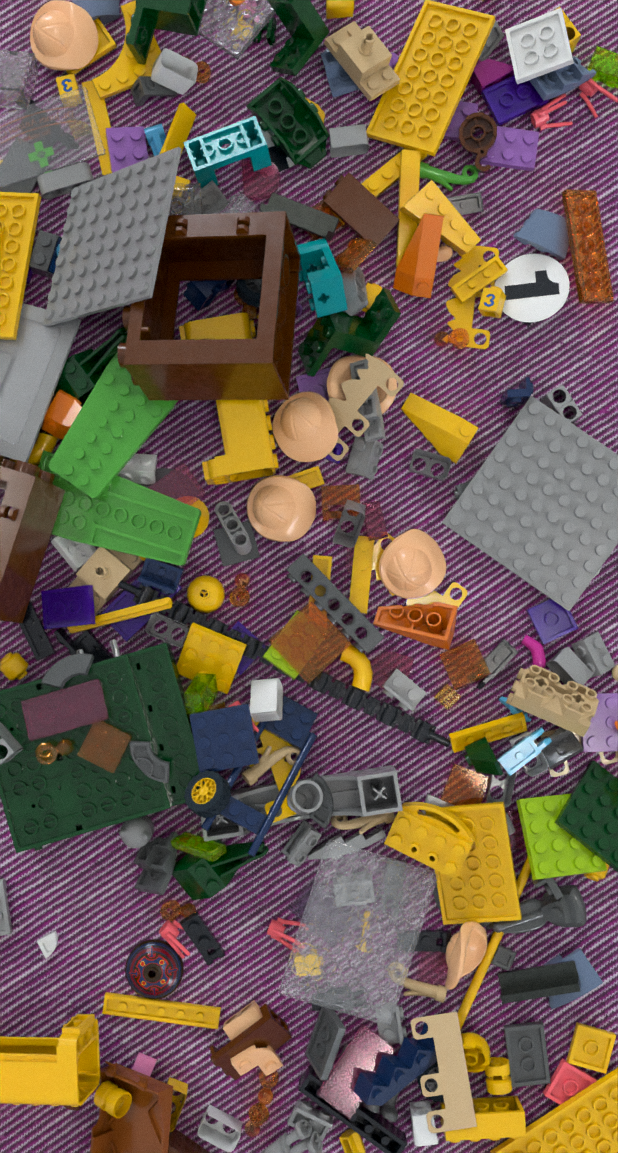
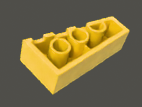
M432 180L399 209L418 224L424 213L444 216L440 239L461 256L468 253L481 241Z

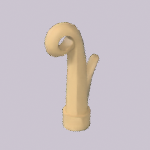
M268 746L259 759V763L248 768L241 775L246 783L252 786L258 781V778L283 757H286L287 762L293 766L300 750L294 746H287L269 755L271 746ZM291 753L296 755L294 761L291 759Z
M394 812L359 817L349 821L347 816H332L331 824L340 830L361 828L359 830L361 835L379 824L394 822L395 816Z
M394 961L389 964L387 969L389 977L397 984L410 989L404 992V996H425L444 1003L447 993L445 986L439 984L437 986L404 977L406 969L403 963ZM398 968L400 971L396 973L394 969Z

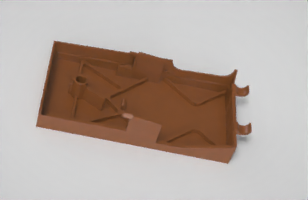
M105 1061L108 1066L100 1069V1085L105 1081L113 1082L118 1088H122L132 1095V1104L128 1112L120 1119H116L99 1108V1119L91 1130L90 1153H168L173 1086L118 1063L113 1064Z

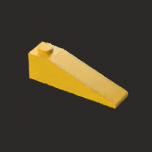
M410 393L401 408L411 422L424 434V437L436 448V451L440 455L450 458L455 464L478 430V427L465 419L413 393Z

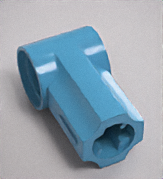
M162 123L144 129L154 156L160 154L166 139Z

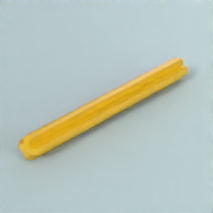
M170 597L97 615L95 616L96 624L67 627L71 634L170 609L173 602Z

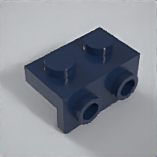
M525 377L519 384V389L506 390L500 398L501 405L513 408L517 407L518 404H524L531 397L534 390L533 383H530V377Z
M146 558L137 581L142 582L141 584L145 587L159 588L162 593L174 594L178 588L184 568L171 563Z

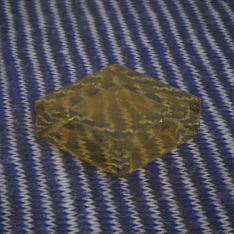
M448 683L434 696L447 710L461 697Z

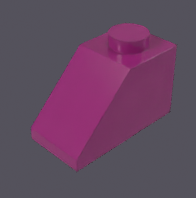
M489 58L484 61H477L470 79L479 96L482 90L513 76V65Z

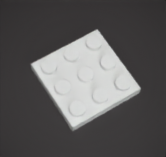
M562 8L505 30L517 84L574 64Z

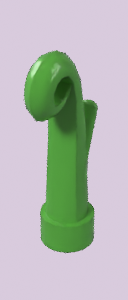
M420 162V178L431 179L443 185L449 191L453 190L449 183L466 185L473 183L478 178V171L474 165L468 164L464 166L462 175H458L430 166L428 163ZM467 171H471L472 175L468 176Z

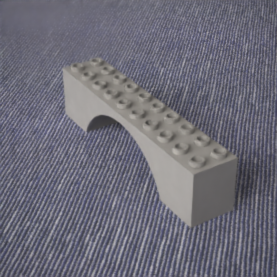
M393 765L321 776L332 794V816L349 815L365 817L403 811L397 771ZM312 778L299 779L296 783L304 780L311 781ZM276 783L230 790L231 797L257 810L266 817V803L274 801L279 794ZM280 807V809H279V811H278L276 817H279V816L282 814V808H281V807ZM311 813L305 815L295 814L274 822L271 826L309 819ZM221 815L216 816L208 831L202 829L204 841L243 836L250 833V831ZM201 816V823L203 824L206 818Z

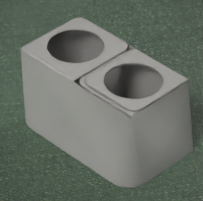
M365 124L329 128L330 156L332 158L361 155L368 152L369 143Z
M416 448L413 452L409 472L444 481L449 474L451 460L448 457ZM416 458L424 459L426 462L424 470L416 471L413 468V461ZM439 463L444 467V473L441 476L437 477L431 473L433 464Z
M569 647L560 650L547 663L550 670L556 673L564 684H567L568 681H574L584 686L594 674Z
M516 772L511 776L507 773V777L501 781L490 774L486 794L487 803L504 802L505 807L511 804ZM500 786L503 789L502 798L493 799L490 795L491 788Z

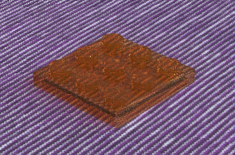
M312 601L268 641L308 684L351 645L346 637Z

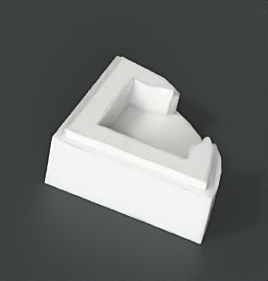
M56 931L37 941L45 959L56 949L58 943Z

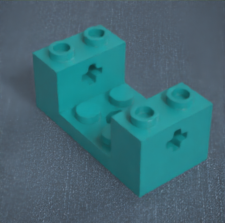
M256 116L183 142L200 190L212 180L216 185H219L215 169L247 157L251 162L254 172L272 165L268 146ZM224 144L230 145L227 148H221Z
M326 238L297 245L301 255L299 280L304 282L307 293L311 294L312 299H309L311 311L315 310L317 318L348 310L342 275Z

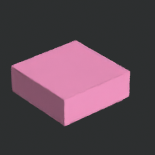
M139 1052L132 1070L150 1077L157 1059Z

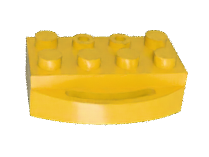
M424 802L403 803V811H398L384 844L456 880L475 839L469 828L457 816L437 805ZM419 810H427L439 814L451 821L459 830Z

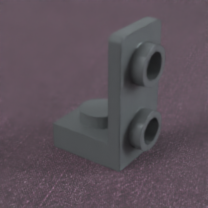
M139 76L130 88L135 106H143L150 96L175 97L177 92L152 81L151 76Z

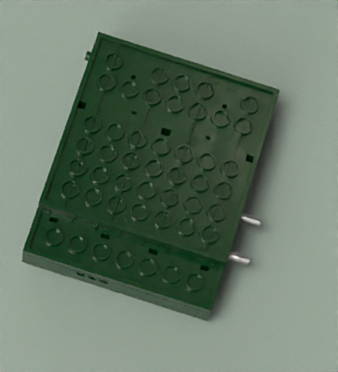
M113 639L109 642L114 658L92 664L88 675L72 677L65 683L62 689L42 683V679L0 691V722L23 747L21 748L23 750L12 760L0 765V798L16 853L33 848L37 851L43 849L42 846L166 810L186 802L184 799L185 789L189 781L198 775L200 771L189 716L190 711L170 643L166 642L120 656L117 642ZM83 649L76 651L77 654H84ZM129 741H151V747L155 755L161 760L170 762L169 783L153 780L140 770L132 758ZM0 745V757L4 759L7 756L8 750L4 745Z

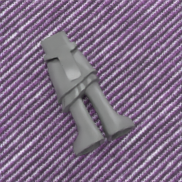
M300 1119L295 1124L294 1131L289 1135L287 1132L280 1135L275 1142L270 1144L261 1153H302L306 1150L310 1153H322L323 1146L319 1134L316 1131L312 1132L311 1123L305 1119ZM298 1139L302 1140L296 1145L291 1146V1144L297 1141Z

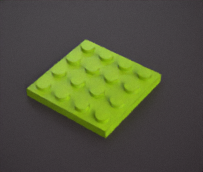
M571 794L516 800L533 880L607 870L606 863L555 823Z

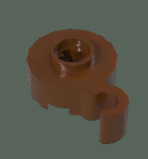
M477 112L467 116L459 128V141L462 148L468 153L477 155L475 159L476 170L480 173H487L490 171L491 166L483 167L480 165V161L487 157V152L495 144L497 126L494 119L489 115ZM476 129H479L480 132L483 131L481 138L473 136Z

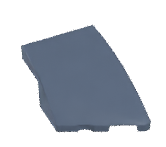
M71 0L72 3L85 9L93 20L99 18L103 25L120 18V0Z
M328 49L321 54L332 97L359 90L358 86Z
M573 56L574 64L529 81L543 101L580 86L594 77L596 71L594 69L589 71L581 65L582 61Z
M535 209L529 219L523 223L524 226L521 230L516 232L513 237L524 245L531 244L541 252H549L558 260L565 259L575 223L558 214Z
M577 948L564 958L559 954L544 964L575 961L581 982L580 992L549 996V1006L551 1009L565 1005L603 983L580 948Z

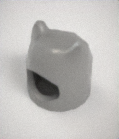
M310 780L294 784L287 794L289 808L300 815L316 811L323 801L322 789L317 783Z
M147 815L125 821L119 831V836H121L123 843L128 847L141 848L151 840L154 834V824Z

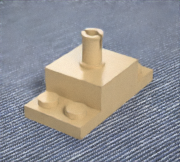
M353 21L325 38V46L369 102L399 84L400 78L389 65L392 54L370 26L361 30L357 23Z
M99 547L76 573L77 578L69 587L93 585L95 615H97L119 589L120 581H126L143 560L137 555Z

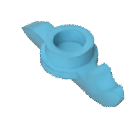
M501 696L499 698V701L503 703L512 714L523 712V710L507 704L506 697ZM523 712L526 722H530L531 718L527 716V713Z

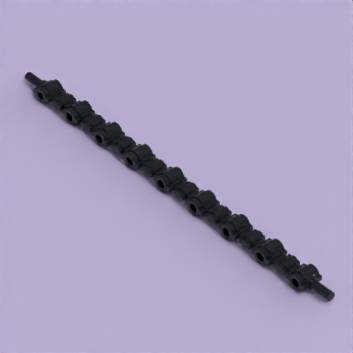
M121 580L118 585L119 588L134 594L133 601L137 604L167 597L163 594L161 597H158L159 591L145 587L142 584L137 588ZM177 600L172 604V608L159 611L163 615L168 612V618L178 624L182 623L185 626L188 622L191 624L196 623L247 644L243 653L244 656L256 660L258 656L260 657V662L268 666L270 665V662L263 658L269 646L266 645L265 648H262L263 642L245 634L244 638L240 637L241 632L232 628L228 631V625L212 617L207 621L206 615L198 611L196 614H193L194 608ZM306 664L295 678L303 683L305 680H308L307 686L323 694L328 690V695L339 700L342 697L341 702L353 709L360 711L361 707H363L364 713L370 716L377 714L376 720L394 728L398 724L397 729L407 734L409 730L412 731L410 736L418 741L429 744L430 740H433L445 747H449L451 743L449 739L434 733L436 726L419 718L417 722H414L415 717L404 713L402 716V710L389 703L383 702L381 706L379 705L380 700L372 696L367 699L368 693L351 685L345 688L346 684L337 679L332 682L333 676L322 670L314 668L312 672L310 671L311 667ZM273 665L272 669L276 670L277 672L283 675H286L284 672H282L280 669Z

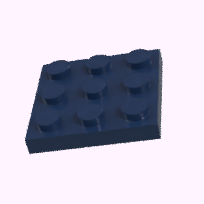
M249 703L189 715L200 772H205L206 770L220 771L259 763Z

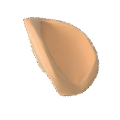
M52 0L44 4L34 16L30 30V43L35 58L43 66L60 71L75 70L86 66L93 59L98 48V33L92 17L85 9L70 1Z
M360 355L345 356L333 364L327 378L329 398L346 400L341 383L351 379L350 363L367 359L366 357ZM373 356V357L377 358L378 360L382 361L384 364H386V365L393 371V369L391 368V366H390L387 362H385L384 360H382V359H380V358H378V357H376V356ZM389 378L386 381L387 389L390 391L397 389V380L395 378ZM377 386L381 412L383 414L392 405L395 396H389L381 387Z
M300 392L291 396L289 400L282 403L274 416L272 430L275 441L279 448L293 460L299 462L321 460L334 449L338 441V427L334 412L329 402L316 392Z
M283 475L265 477L253 487L247 500L249 522L254 530L266 539L277 542L295 541L305 535L315 519V496L308 486L294 478Z
M410 529L396 537L385 548L379 562V576L384 586L394 595L405 599L427 596L441 584L446 574V561L440 547L431 536L419 529Z
M473 921L465 922L461 926L460 932L454 934L446 947L448 973L445 987L449 990L457 986L460 978L476 969L486 953L487 933L479 923Z

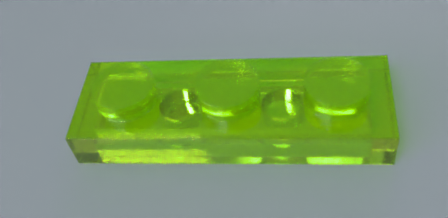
M183 832L171 840L172 848L211 862L218 860L220 856L227 852L224 844L212 840L204 841L203 837L188 832Z

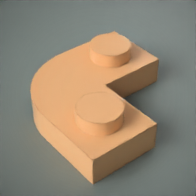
M255 1045L250 1046L230 1059L240 1076L256 1066H259L263 1073L268 1076L283 1066L281 1059L269 1045L267 1048H256Z

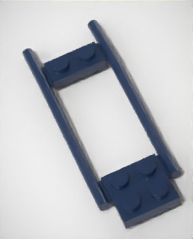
M286 696L283 697L282 720L259 722L257 725L259 731L256 732L254 730L256 743L265 729L269 733L301 749L267 817L233 797H230L226 808L219 814L257 835L247 853L252 857H255L317 738L316 734L309 731L318 714ZM243 766L233 768L227 781L231 788ZM217 815L212 818L207 817L201 828L208 831Z

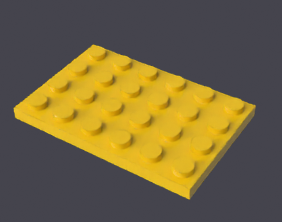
M504 802L441 807L457 816L475 837L456 880L435 870L443 925L464 924L468 921L481 923L521 920V908ZM425 810L427 815L437 818L459 830L458 827L445 817Z

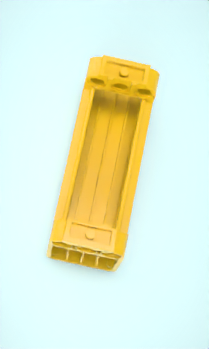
M236 313L195 320L179 326L181 340L253 339V337H256L254 321L249 320L248 313ZM216 400L225 455L216 456L215 459L202 462L204 478L207 484L220 485L275 475V468H279L277 453H272V450L276 448L273 434L269 435L272 425L270 415L266 416V412H269L268 401Z
M77 1014L75 1017H72L67 1024L63 1025L60 1038L0 1036V1104L66 1105L77 1107L81 1106L98 1087L100 1082L98 1020L95 1019V1014Z

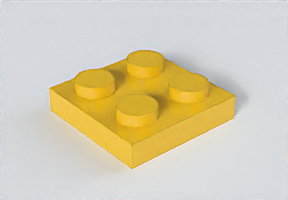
M576 1022L567 1062L606 1074L616 1038L615 1033Z

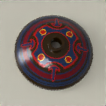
M150 939L138 944L129 954L125 965L126 979L130 987L138 995L148 999L164 998L174 992L182 980L184 971L182 958L168 942L160 939ZM149 971H155L156 975L151 976Z

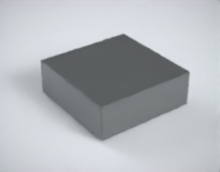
M499 944L491 964L509 971L517 953Z

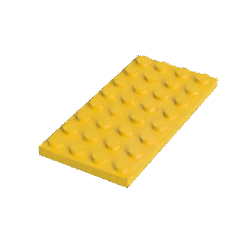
M425 0L394 68V72L400 78L399 84L383 93L367 128V137L436 156L496 21L495 16Z
M0 192V339L16 340L41 203L39 193Z
M618 1067L527 1126L526 1137H521L520 1139L509 1138L490 1152L618 1153Z

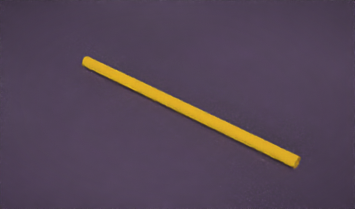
M528 856L516 880L519 898L531 874ZM493 932L487 945L486 953L478 965L458 1010L460 1031L502 939L503 932Z

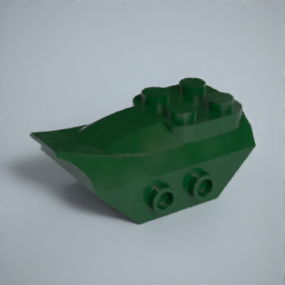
M280 76L246 107L256 116L262 131H267L270 134V139L276 147L280 146L295 165L300 164L311 169L327 155L326 141L330 135L318 114L317 107L312 102L309 103L306 100L303 90L299 87L296 88L293 83Z

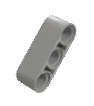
M86 162L51 171L37 177L43 199H52L69 194L73 188L94 180L90 165Z
M356 264L341 274L348 308L345 311L350 316L355 315L368 305L365 277L360 267Z
M226 501L219 502L215 506V513L220 525L235 551L240 555L248 554L252 549L248 533L231 504ZM245 541L244 544L238 545V543Z

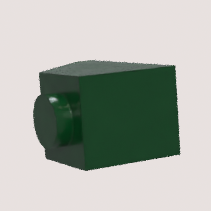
M486 737L465 746L467 755L464 756L468 765H473L476 772L498 776L504 774Z

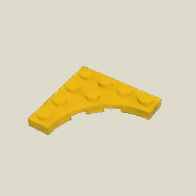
M136 0L121 5L126 35L130 31L131 16L135 12ZM125 35L124 45L116 62L105 73L92 79L100 100L130 89L139 76H151L153 63L161 54L154 35L145 65L138 64L126 44Z

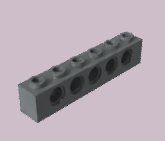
M304 554L286 569L289 572L286 576L294 584L298 582L302 586L300 590L307 597L311 595L316 600L314 605L320 611L324 609L329 614L327 618L334 625L338 623L343 628L341 632L347 639L352 637L355 640L354 646L361 653L364 651L369 653L385 638ZM304 572L312 574L313 578L308 583L301 579V575ZM317 586L325 587L326 594L320 597L315 594ZM332 599L339 602V608L335 611L328 607V603ZM345 613L352 615L353 621L351 624L347 625L342 622V616ZM359 627H363L366 630V636L361 639L355 634L356 629Z

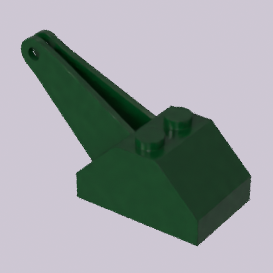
M124 327L118 329L95 351L89 349L70 356L65 362L54 391L55 396L59 390H62L77 398L80 402L87 400L106 366L117 353L119 344L126 343L127 330Z
M222 839L205 841L175 863L172 876L192 900L211 898L228 885L240 867L267 854L269 848L262 842L255 857H252L247 853L253 842L226 845Z

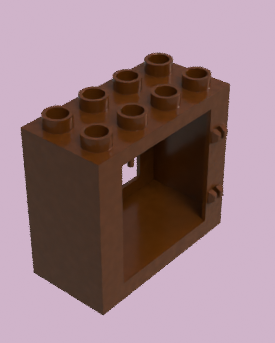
M286 211L168 215L152 298L124 306L122 319L124 328L128 331L126 343H120L117 351L120 367L128 370L131 374L133 385L139 386L149 400H289L301 255ZM262 279L257 339L174 340L180 281Z
M1 455L0 489L6 491L0 506V621L23 623L65 490L53 485L54 474L40 470V467L17 460L15 463L4 459V456Z

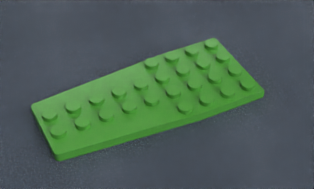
M116 353L106 366L48 464L49 469L91 498L98 499L171 412L178 400H149L139 386L133 385L131 374L128 370L120 367Z
M43 450L38 467H40V470L54 474L53 485L65 490L51 534L72 541L180 566L185 565L201 516L200 509L120 476L114 478L98 499H93L49 469L48 464L54 454Z

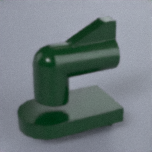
M271 17L269 23L268 21H257L248 41L256 43L257 39V43H260L262 30L267 31L266 39L269 45L273 46V43H276V18Z

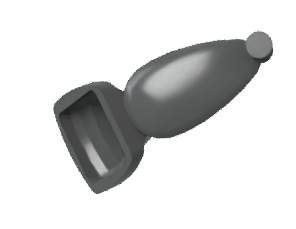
M558 886L563 894V897L556 900L553 894L549 896L545 892L543 901L530 899L520 903L521 920L492 922L486 927L497 933L510 934L537 930L543 927L547 921L561 927H580L587 922L585 903L577 886Z

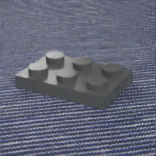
M330 1003L322 1004L305 1052L320 1080L328 1079L346 1030Z
M543 1022L503 1025L512 1088L551 1083Z

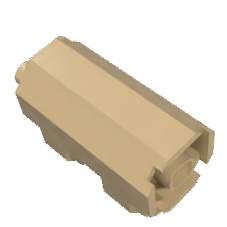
M531 665L528 669L520 668L517 675L519 681H514L511 691L514 693L509 694L506 703L584 737L599 703L595 690L574 681H568L567 684L561 685L559 682L560 677L556 673L537 665Z

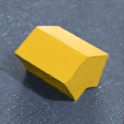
M353 1129L345 1130L339 1137L345 1153H366L361 1136Z

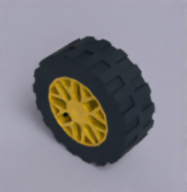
M206 770L205 772H200L189 781L185 789V803L198 816L212 818L215 815H219L226 808L231 797V787L228 785V781L215 771Z

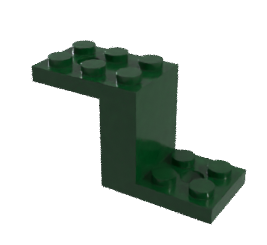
M136 0L135 12L131 16L130 31L126 35V44L138 64H146L155 29L198 36L207 0Z
M267 0L291 35V38L285 42V46L275 55L274 60L269 66L274 72L297 76L330 31L310 0Z
M383 288L370 309L365 313L364 318L356 315L350 316L343 311L317 318L298 350L307 375L315 376L332 348L366 357V354L374 355L401 315L389 289Z

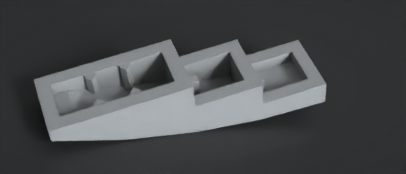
M367 359L350 363L351 379L360 380L357 370L369 368ZM376 388L358 409V412L369 421V427L364 432L366 442L386 438Z
M382 827L366 836L364 834L360 835L358 831L345 840L341 833L311 850L307 857L309 860L348 854L370 846L387 836Z

